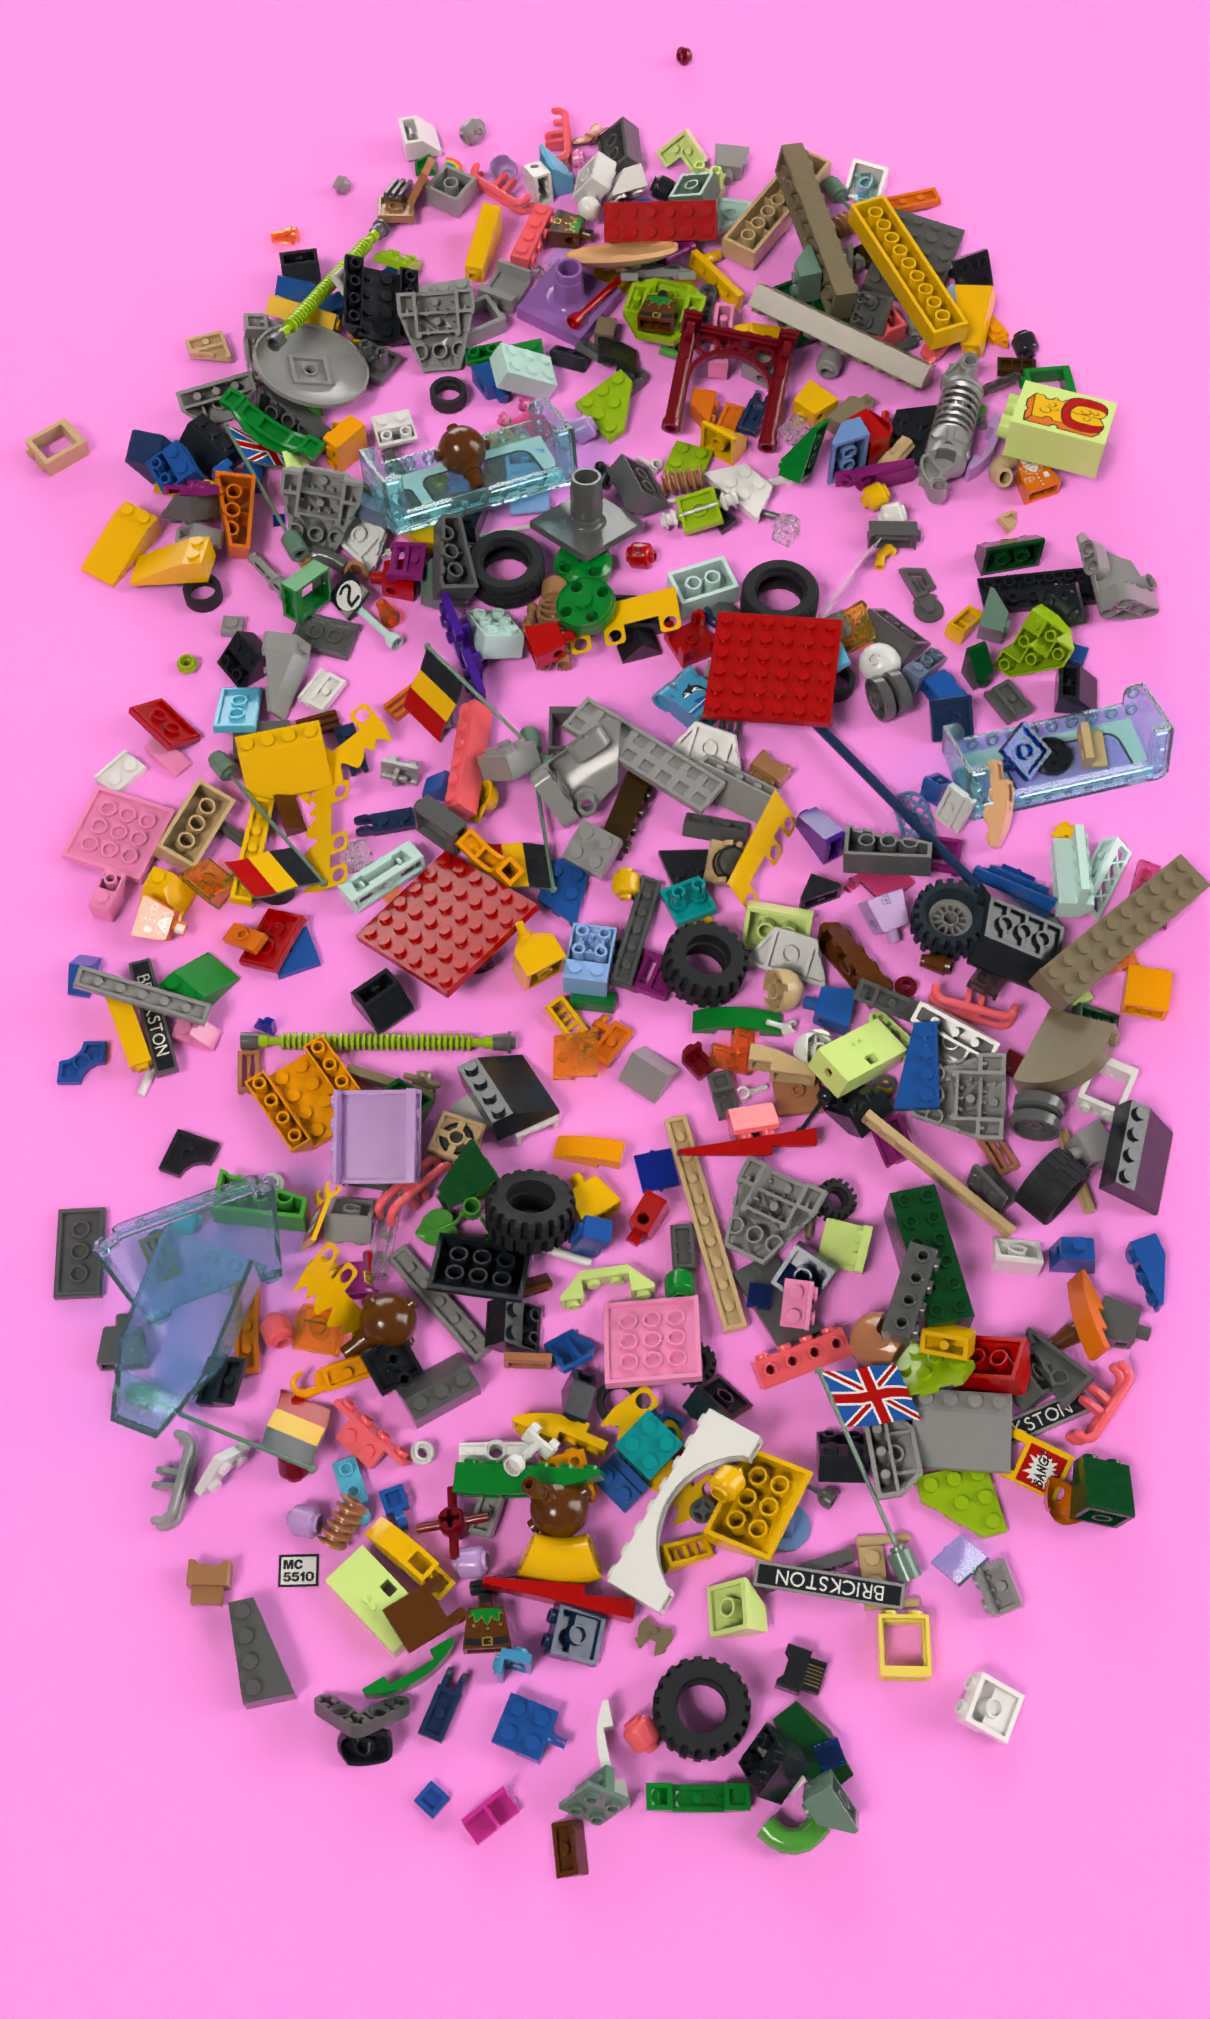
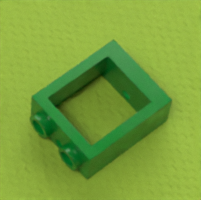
M1069 365L1023 369L1022 377H1019L1020 389L1023 388L1025 380L1035 383L1059 381L1061 389L1077 393Z
M313 559L281 583L283 616L299 624L331 600L330 568ZM312 583V591L302 597V590Z

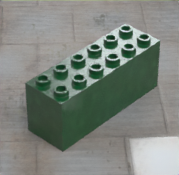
M935 1184L889 1193L883 1216L899 1271H901L910 1241L938 1249V1258L941 1259L938 1273L933 1272L931 1280L934 1281L931 1295L926 1294L924 1302L927 1303L924 1317L919 1316L918 1318L920 1325L919 1339L921 1340L922 1328L948 1325L970 1328L975 1314Z

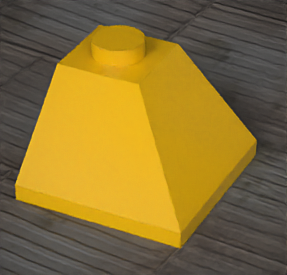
M703 420L700 447L713 450L714 457L734 466L746 451L747 438L731 429Z
M153 866L143 885L140 904L143 895H152L179 910L178 921L182 922L197 891L174 873Z

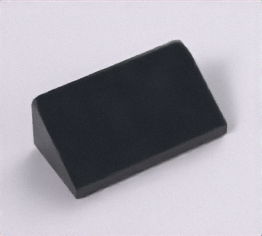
M555 345L549 354L552 365L581 373L586 371L591 359L575 349Z

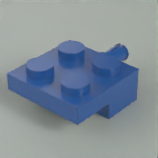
M511 1692L491 1743L540 1765L549 1744L564 1750L568 1739L554 1734L559 1711Z

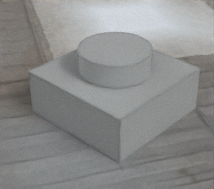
M224 615L220 630L221 637L233 638L237 631H243L244 617Z

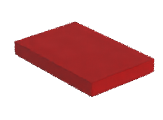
M162 698L129 708L128 713L167 751L200 742L201 735Z
M268 908L256 930L265 933L269 939L257 955L244 951L238 962L241 966L277 974L307 921L303 915Z

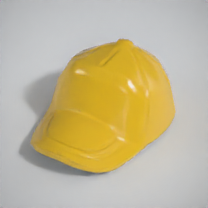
M490 780L482 781L477 815L469 819L473 823H478L481 820L484 811H492L497 806L499 793L497 787Z

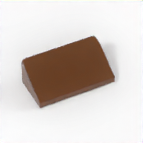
M273 795L286 836L289 837L306 832L307 828L296 796Z
M543 1273L530 1277L524 1298L550 1291L553 1283L549 1275Z
M571 1819L552 1823L557 1879L588 1875L583 1821Z

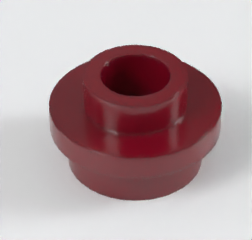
M681 46L677 49L676 59L681 65H687L692 60V52L688 47Z
M903 976L896 980L894 988L896 993L909 998L916 993L917 984L911 977ZM903 984H906V985H909L910 987H909V988H905V987H903L902 985H903Z

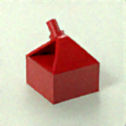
M865 408L847 418L848 420L860 417L870 433L865 466L877 464L890 449L893 426L890 423V413L887 410L882 411L881 416Z

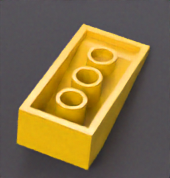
M125 501L111 517L83 563L81 571L114 588L137 562L138 557L142 556L162 533L158 517Z
M210 536L190 537L139 556L129 583L130 586L208 582L216 558Z

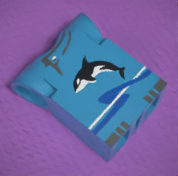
M691 665L685 667L676 675L674 680L664 685L651 698L656 707L665 712H670L674 718L687 728L695 721L711 726L719 721L703 719L708 680L701 675L698 676L696 670Z

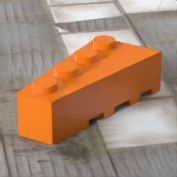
M215 470L214 483L216 486H219L218 504L228 557L247 559L250 552L256 475Z

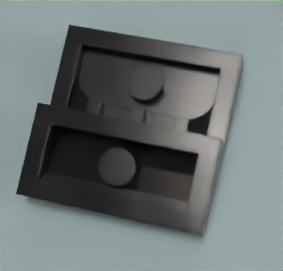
M600 337L597 363L617 364L616 372L621 369L623 372L636 373L637 350L623 342Z
M225 1356L224 1359L209 1358L195 1403L200 1407L212 1408L234 1406L248 1360L246 1358Z

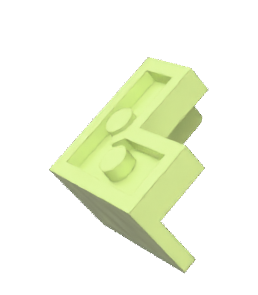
M689 128L683 130L655 152L666 168L681 157L691 171L697 160L706 162L709 159Z

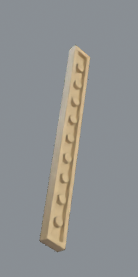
M684 1114L664 1119L665 1130L723 1334L747 1329V1323L699 1157L677 1156L676 1150L695 1147L687 1116Z

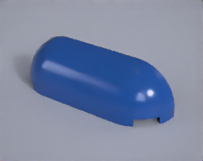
M990 864L989 868L977 865L973 870L972 874L981 883L1050 912L1057 899L1048 893L1049 888L1001 867Z

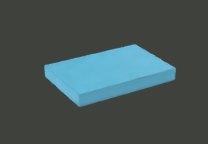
M221 688L213 723V732L256 733L263 698V688Z

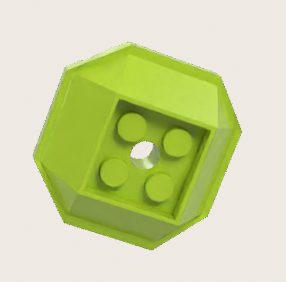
M656 277L642 282L635 281L632 282L623 308V317L636 339L674 347L680 343V328L684 308L703 312L707 297L690 284ZM665 290L669 293V297L674 298V335L638 331L637 315L647 295H657L658 291Z

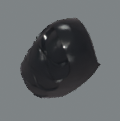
M382 1728L362 1738H351L340 1732L337 1739V1749L346 1764L350 1766H370L385 1763L392 1757L391 1730Z

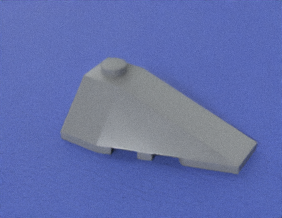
M266 631L262 644V656L266 658V667H263V670L268 680V686L265 687L267 711L283 721L287 717L309 663L311 644L296 634Z

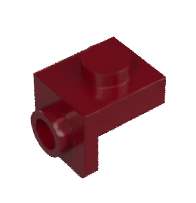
M697 1041L695 1044H689L683 1049L681 1063L698 1081H701L707 1074L716 1069V1064L702 1050V1043L700 1041Z

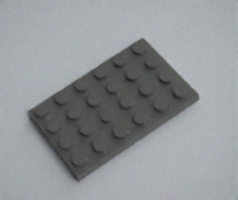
M894 208L944 285L952 266L951 260L955 259L965 230ZM872 260L861 289L891 296L894 300L898 301Z

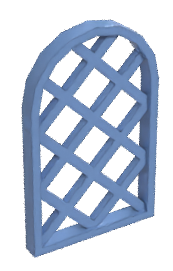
M914 791L900 793L897 798L902 797L906 801L903 803L905 806L908 801L913 803L915 806L912 810L908 807L906 808L912 814L919 817V821L923 819L928 822L925 827L928 828L931 825L932 831L930 832L937 836L925 798L920 793ZM916 796L920 799L916 802L911 797ZM917 806L924 810L921 815L915 812ZM894 811L902 839L909 837L910 834L915 836L910 838L919 839V835L913 832L912 828L904 827L905 821L901 824L900 816ZM903 830L908 832L906 836H904Z

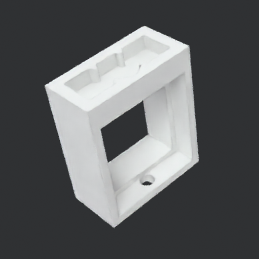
M1109 1058L1104 1067L1098 1072L1126 1084L1118 1105L1127 1101L1139 1069ZM1091 1079L1082 1085L1073 1106L1084 1113L1094 1114L1105 1122H1112L1115 1107L1086 1095L1085 1092Z

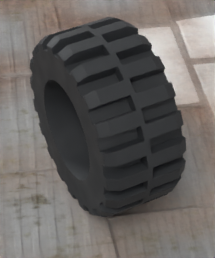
M705 920L697 921L696 924L689 922L684 927H679L670 936L661 958V977L664 983H668L667 989L671 993L674 992L677 999L680 1001L683 999L687 1001L686 1004L691 1006L696 1004L699 1008H706V1005H710V1008L718 1007L719 1003L721 1005L726 1004L730 998L736 996L748 971L749 956L748 952L744 950L745 945L743 941H738V935L735 932L731 933L728 931V927L716 925L717 922L710 921V923H705ZM692 954L710 956L719 963L723 972L715 975L700 973L688 963L686 957Z
M519 1169L514 1170L512 1174L508 1172L501 1179L498 1178L494 1181L487 1191L485 1204L486 1230L490 1237L496 1240L495 1242L501 1247L505 1246L511 1252L519 1251L520 1254L525 1255L527 1253L536 1255L542 1251L550 1252L554 1247L558 1248L564 1244V1241L566 1242L571 1236V1231L574 1228L576 1205L574 1193L563 1179L559 1180L557 1175L553 1173L551 1175L547 1174L544 1170L534 1171V1169H527V1171H521ZM521 1210H535V1211H539V1212H538V1213H526V1212H522Z
M694 1656L692 1660L685 1658L680 1660L678 1665H672L667 1669V1673L660 1678L653 1696V1721L660 1734V1740L667 1744L666 1747L671 1752H677L679 1757L685 1760L686 1757L692 1758L693 1762H701V1760L706 1759L710 1762L716 1760L719 1756L724 1757L729 1754L730 1750L734 1747L736 1748L741 1742L751 1716L749 1690L747 1685L742 1683L741 1675L737 1671L733 1672L730 1669L731 1665L726 1662L721 1664L714 1657L709 1656V1659H702V1656ZM692 1686H708L716 1690L725 1702L726 1713L724 1720L718 1728L711 1732H694L685 1727L679 1719L677 1713L678 1700L681 1694Z

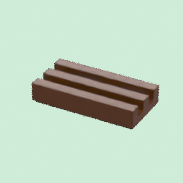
M335 709L295 720L296 724L319 720L323 735L334 732L333 728L341 726Z

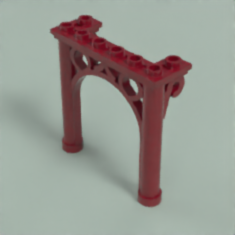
M684 308L680 328L681 338L666 414L662 419L661 429L669 434L680 432L691 374L699 365L717 358L736 359L752 366L765 380L768 394L757 448L763 453L776 452L778 445L777 435L791 358L794 355L800 332L790 328H780L778 338H773L770 335H759L750 331L734 330L731 327H719L711 323H702L704 312ZM702 342L712 343L716 348L707 352L700 347V344ZM720 344L730 345L727 347L724 346L723 350H720ZM743 348L752 350L751 355L749 356L748 351ZM695 349L699 357L692 362L693 353ZM758 353L767 354L771 360L760 363L755 355ZM774 366L773 375L771 378L767 369Z

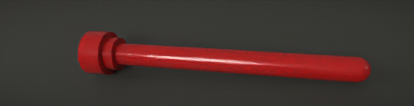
M621 273L579 312H573L567 317L566 321L570 328L577 330L582 326L584 317L623 282L621 281Z

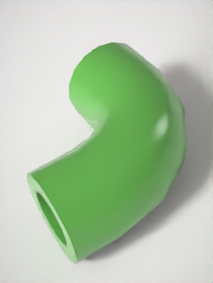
M772 1816L759 1831L757 1837L779 1853L799 1855L810 1852L818 1846L830 1833V1829L817 1825L813 1817L811 1819L807 1817L798 1827L790 1828L783 1825L775 1816Z

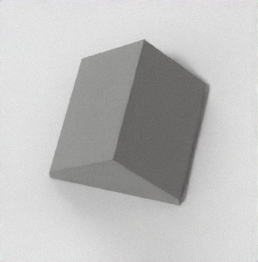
M643 1046L631 1053L618 1080L653 1104H656L681 1073V1069L648 1047Z

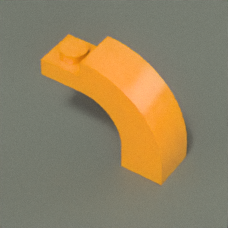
M471 827L454 843L468 857L467 860L478 870L507 887H510L525 872L510 855L503 856L493 850Z

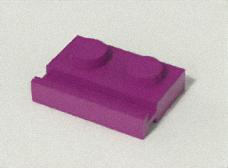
M900 1113L883 1119L912 1143ZM871 1130L886 1168L908 1160Z

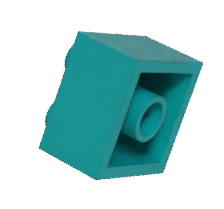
M648 1409L619 1439L613 1449L649 1483L677 1454L684 1443Z

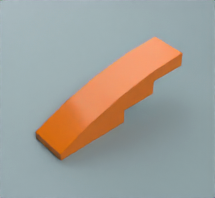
M1081 1269L1067 1282L1068 1300L1072 1318L1088 1360L1096 1361L1111 1347L1103 1332L1107 1329L1100 1313L1104 1307L1086 1270Z

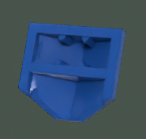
M573 1329L543 1344L546 1351L552 1353L553 1363L558 1371L563 1374L571 1371L573 1367L577 1368L593 1359L597 1351V1347L592 1340L577 1334Z

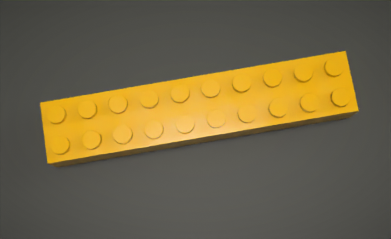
M881 195L850 204L848 223L930 351L964 341L966 339L968 321L886 196Z

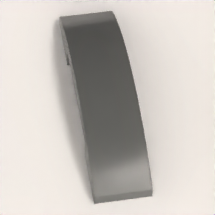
M860 978L852 998L907 1022H910L919 1004V1001L884 988L864 978Z

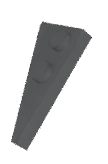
M1028 1327L1025 1336L1029 1340V1344L1060 1408L1064 1410L1094 1382L1095 1375L1031 1327Z

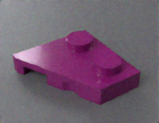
M188 479L187 483L163 486L164 494L180 493V495L193 496L219 494V486L211 485V481H199V479Z

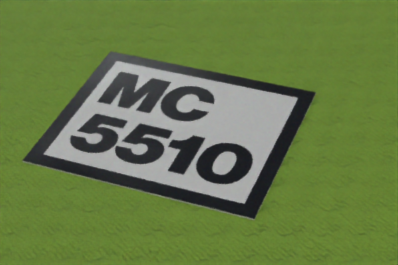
M319 1554L279 1555L278 1587L318 1586Z

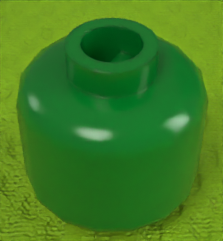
M680 1267L669 1271L664 1278L666 1297L694 1296V1275L689 1270Z

